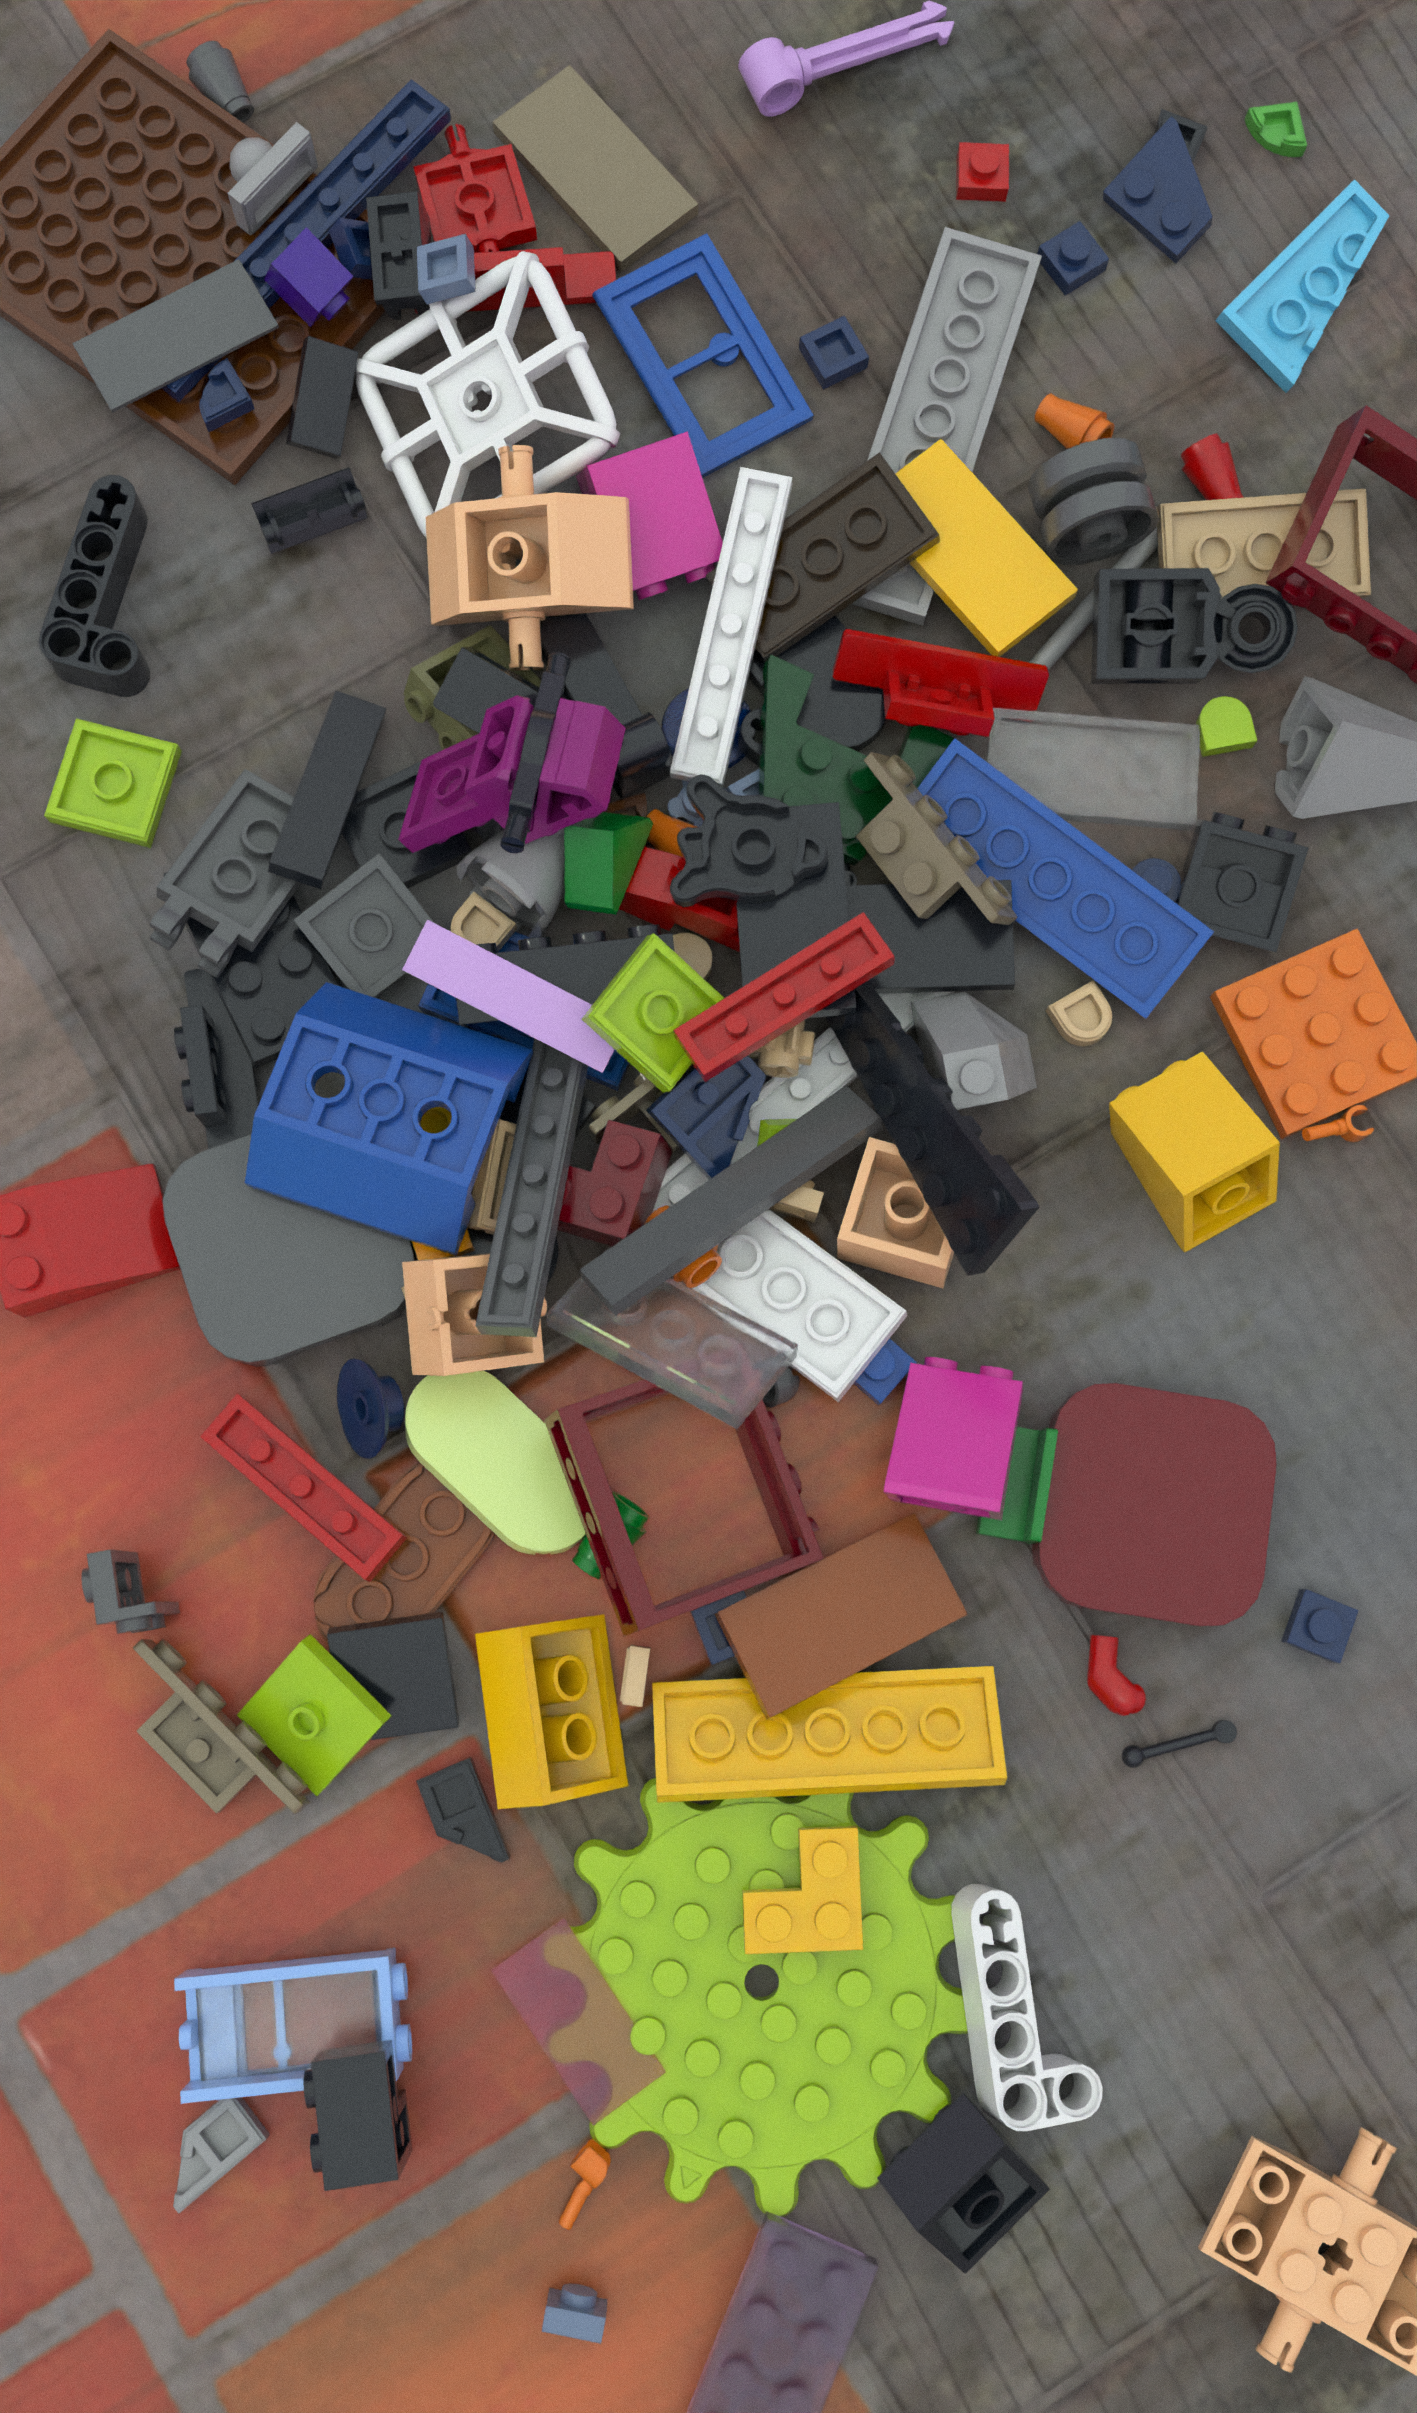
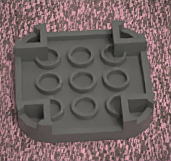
M251 1134L201 1151L182 1162L169 1178L162 1200L166 1227L198 1324L209 1344L227 1358L255 1367L278 1364L277 1360L378 1324L385 1326L402 1316L400 1313L406 1306L401 1289L404 1286L402 1262L418 1260L411 1241L247 1186L245 1184Z

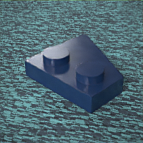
M1171 116L1105 188L1103 200L1177 264L1210 228L1213 216L1178 122Z
M749 1055L706 1082L693 1065L682 1075L671 1091L663 1093L646 1111L707 1179L710 1180L729 1167L738 1141H743L750 1122V1108L758 1100L766 1075Z

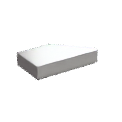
M242 2097L218 2100L183 2131L179 2179L173 2204L178 2214L269 2137V2132Z

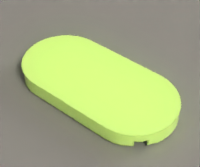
M486 1371L448 1376L427 1375L412 1391L407 1403L404 1420L405 1435L411 1452L428 1471L504 1543L521 1553L532 1555L536 1553H551L550 1555L562 1553L571 1549L582 1540L586 1533L546 1424L502 1382Z

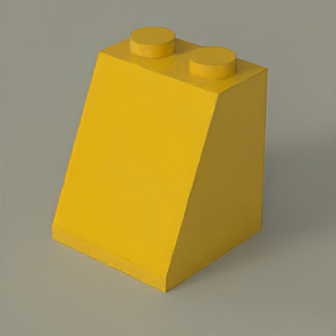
M1203 1051L1186 1061L1180 1060L1172 1063L1162 1074L1140 1086H1131L1125 1089L1115 1100L1109 1102L1111 1134L1176 1243L1184 1253L1277 1201L1280 1142Z

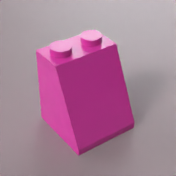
M688 431L587 465L584 470L576 475L582 494L618 496L629 499L633 591H636L638 600L667 591L666 579L685 574L688 584L705 578L709 572L715 569L714 563L719 561L723 542Z
M925 1357L924 1365L910 1363L883 1492L894 1502L1002 1521L1023 1394V1381L1012 1380L1014 1372L1011 1370L992 1366H980L979 1374L957 1371L958 1362L938 1357Z

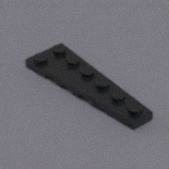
M866 981L855 988L856 1014L826 1017L827 1022L839 1040L852 1068L857 1073L876 1112L880 1115L898 1148L900 1156L910 1170L966 1275L985 1273L1040 1206L1001 1154L992 1156L979 1139L983 1130L971 1115L961 1116L949 1100L953 1093L951 1088L943 1078H932L923 1066L924 1053L912 1037L904 1032L899 1020L869 981Z

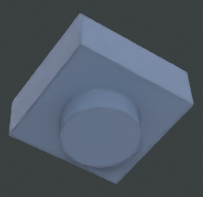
M466 234L417 247L418 292L426 304L476 292L474 247Z
M564 2284L562 2290L549 2288L541 2332L601 2344L608 2299L598 2298L597 2292L594 2289L580 2284Z

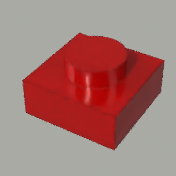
M959 142L956 169V200L1006 202L1009 190V144Z

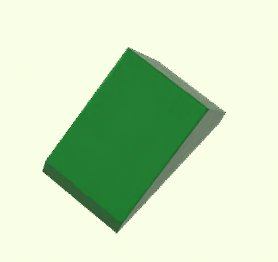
M602 812L595 818L585 819L564 828L565 903L568 908L617 914L652 829L653 822L650 818Z

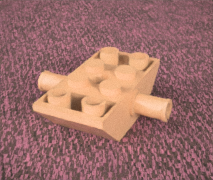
M512 445L513 451H510L509 446H503L498 449L502 497L455 502L425 517L431 625L441 626L500 620L508 622L509 669L513 671H530V667H532L533 670H540L544 668L540 621L545 620V617L634 609L629 499L618 496L560 492L534 494L533 447ZM522 558L520 564L516 567V559Z
M1363 2127L1359 2129L1357 2140L1340 2175L1333 2174L1332 2177L1293 2154L1251 2136L1198 2246L1203 2253L1276 2294L1275 2296L1280 2302L1261 2342L1256 2347V2351L1274 2365H1277V2362H1279L1280 2368L1289 2373H1292L1294 2369V2363L1313 2323L1320 2324L1323 2321L1417 2376V2227L1378 2204V2200L1373 2197L1385 2169L1397 2148L1381 2137L1373 2135L1372 2132ZM1322 2243L1331 2245L1325 2253L1321 2255L1318 2253Z

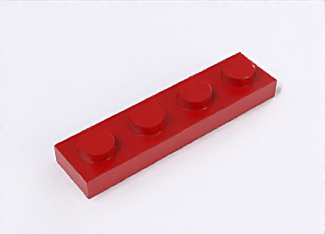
M863 912L674 1029L675 1038L706 1082L894 965L895 956Z
M238 1393L200 1436L368 1582L373 1580L407 1539L402 1532Z

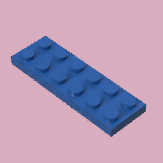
M954 738L917 788L923 796L929 795L943 808L948 817L944 823L955 837L959 835L966 839L977 851L980 859L976 864L987 878L992 876L997 880H1011L1012 910L1018 917L1015 921L1145 1019L1214 933L1213 930L956 738Z

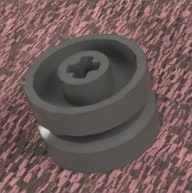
M1103 438L1084 442L1058 453L1044 462L1031 475L1028 484L1029 494L1035 513L1039 519L1043 520L1040 532L1046 553L1053 562L1062 565H1082L1104 560L1137 545L1155 530L1160 517L1150 487L1144 484L1147 473L1140 450L1135 442L1125 438Z

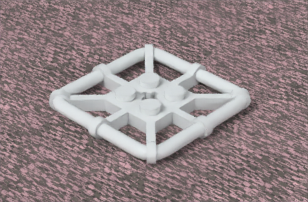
M522 251L517 256L503 261L475 279L476 292L429 304V310L373 345L363 355L362 359L357 358L355 369L356 386L360 399L382 445L381 458L386 469L394 472L417 526L425 537V517L434 513L412 462L415 455L439 440L442 441L451 462L435 512L452 503L461 502L470 471L496 455L500 461L498 454L500 447L509 446L510 451H513L512 445L541 427L589 440L533 474L534 494L546 493L584 470L587 465L597 462L608 452L610 447L615 448L617 446L620 432L616 430L617 424L614 411L587 355L589 345L584 334L576 331L549 272L539 262L536 254ZM506 287L494 328L466 346L457 327L456 318ZM529 287H533L557 340L522 361L513 342V337ZM439 329L452 355L422 375L384 365ZM562 363H568L594 421L544 408L532 382ZM384 383L420 393L431 419L400 438L377 384ZM484 390L488 395H492L491 402L484 411H472V407L478 402L476 394L479 391Z

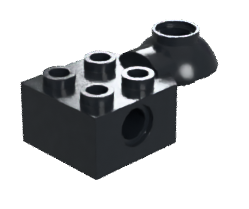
M1209 568L1099 569L1094 577L1091 684H1197L1205 679L1217 659H1220L1237 671L1256 673L1269 670L1283 661L1294 646L1298 630L1296 612L1292 605L1283 599L1281 592L1271 586L1256 583L1237 587L1222 598L1220 588ZM1243 617H1255L1262 623L1264 634L1259 643H1247L1240 636L1239 624Z

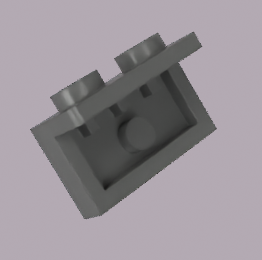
M110 1549L87 1554L89 1568L82 1570V1589L86 1601L94 1603L97 1625L116 1624L117 1634L138 1633L166 1627L164 1616L180 1613L179 1602L155 1601L145 1603L138 1552Z

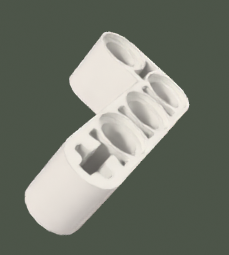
M970 1884L963 1887L955 1895L952 1902L951 1916L976 2096L980 2107L987 2115L1015 2131H1031L1081 2121L1091 2117L1097 2111L1102 2101L1103 2087L1099 2076L1093 2069L1062 2054L1041 2056L1022 1918L1018 1903L1010 1894L986 1885ZM989 1905H991L992 1914L984 1916L983 1924L980 1923L979 1915L986 1913ZM993 1939L998 1940V1944H997V1945H994V1940H993ZM999 1960L1002 1965L1001 1980L995 1987L989 1989L986 1983V1973L991 1964ZM1009 2021L1011 2027L1010 2039L1003 2048L997 2050L995 2046L996 2031L1003 2023ZM1072 2073L1074 2078L1073 2089L1066 2098L1061 2100L1059 2096L1061 2081L1066 2075ZM1018 2083L1020 2089L1019 2099L1013 2108L1005 2111L1003 2106L1004 2095L1012 2085Z

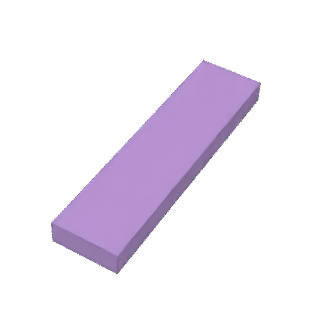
M429 920L426 921L402 969L403 971L603 1073L615 1049L581 1020L592 1004Z

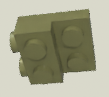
M491 625L410 669L403 693L406 709L415 721L419 723L428 721L437 731L442 750L479 734L438 710L433 705V701L461 648L473 647L509 669V645ZM531 669L530 671H513L540 687L541 680Z

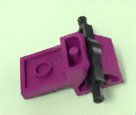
M554 652L549 655L547 669L543 672L535 706L530 704V698L519 695L486 709L479 734L421 760L398 839L412 853L435 843L441 844L451 836L475 826H483L491 819H494L505 829L501 838V847L509 853L517 854L521 853L524 850L525 844L544 836L554 835L565 827L585 819L595 818L607 810L626 728L604 706L563 699L564 686L568 670L571 666L569 656L561 652Z

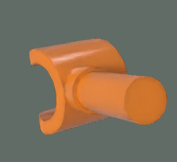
M1355 1105L1343 1113L1337 1120L1304 1128L1302 1130V1137L1305 1141L1340 1135L1346 1141L1359 1142L1372 1134L1374 1128L1360 1131L1353 1127L1351 1117L1368 1111L1364 1105Z
M594 2139L588 2140L570 2163V2167L582 2179L576 2185L558 2221L563 2228L568 2230L572 2228L592 2190L597 2188L605 2179L607 2169L611 2163L609 2153L596 2143Z

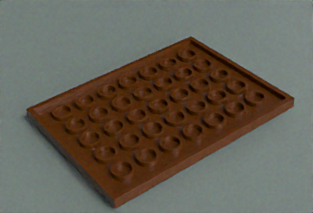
M108 29L0 147V316L95 384L72 343L234 262L311 183L317 174L313 172L264 224L250 236L237 225L227 194L237 184L229 167L230 153L234 146L245 138L259 137L269 142L272 147L274 144L115 32ZM365 209L355 220L368 222L367 210ZM332 243L327 249L340 262L335 246ZM352 278L344 291L350 298L347 304L331 321H328L322 315L311 327L280 297L269 309L279 328L223 356L213 366L214 368L219 362L227 358L252 399L255 408L225 425L208 432L200 412L199 403L204 387L209 380L208 374L210 371L180 402L160 388L125 407L233 485H236L290 422L303 340L310 336L352 350L385 312L383 305H377L374 301L373 280Z

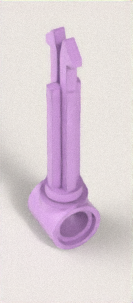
M929 0L923 2L922 11L808 49L802 47L793 49L789 45L784 46L780 39L774 37L762 39L754 43L743 53L739 60L738 68L760 113L768 117L777 116L785 113L798 103L804 93V87L810 85L812 80L937 39L940 46L947 44L953 30L954 21L936 22L946 15L947 8Z

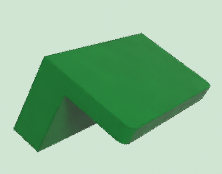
M1017 1427L1002 1521L978 1517L976 1534L1028 1544L1041 1542L1058 1429L1046 1427L1039 1431Z

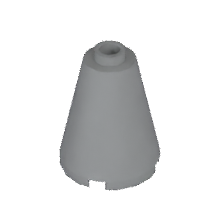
M564 828L554 835L544 836L525 844L524 850L517 854L509 853L501 847V838L505 830L502 829L464 856L456 866L457 876L462 881L468 875L475 885L469 894L471 895L474 891L515 922L517 926L515 932L523 925L532 929L528 937L538 938L548 929L565 894Z

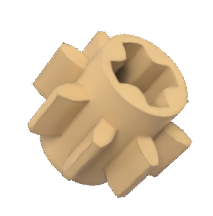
M804 1020L749 1054V1057L758 1059V1067L765 1075L779 1078L795 1077L798 1075L799 1064L810 1066L812 1063L815 1033L804 1031Z

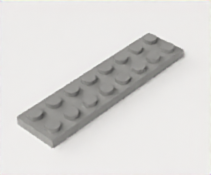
M948 227L944 228L868 460L880 452L894 473H897L934 443L942 439L973 473L1036 278L1041 255ZM907 564L852 604L923 626L934 590L910 564Z

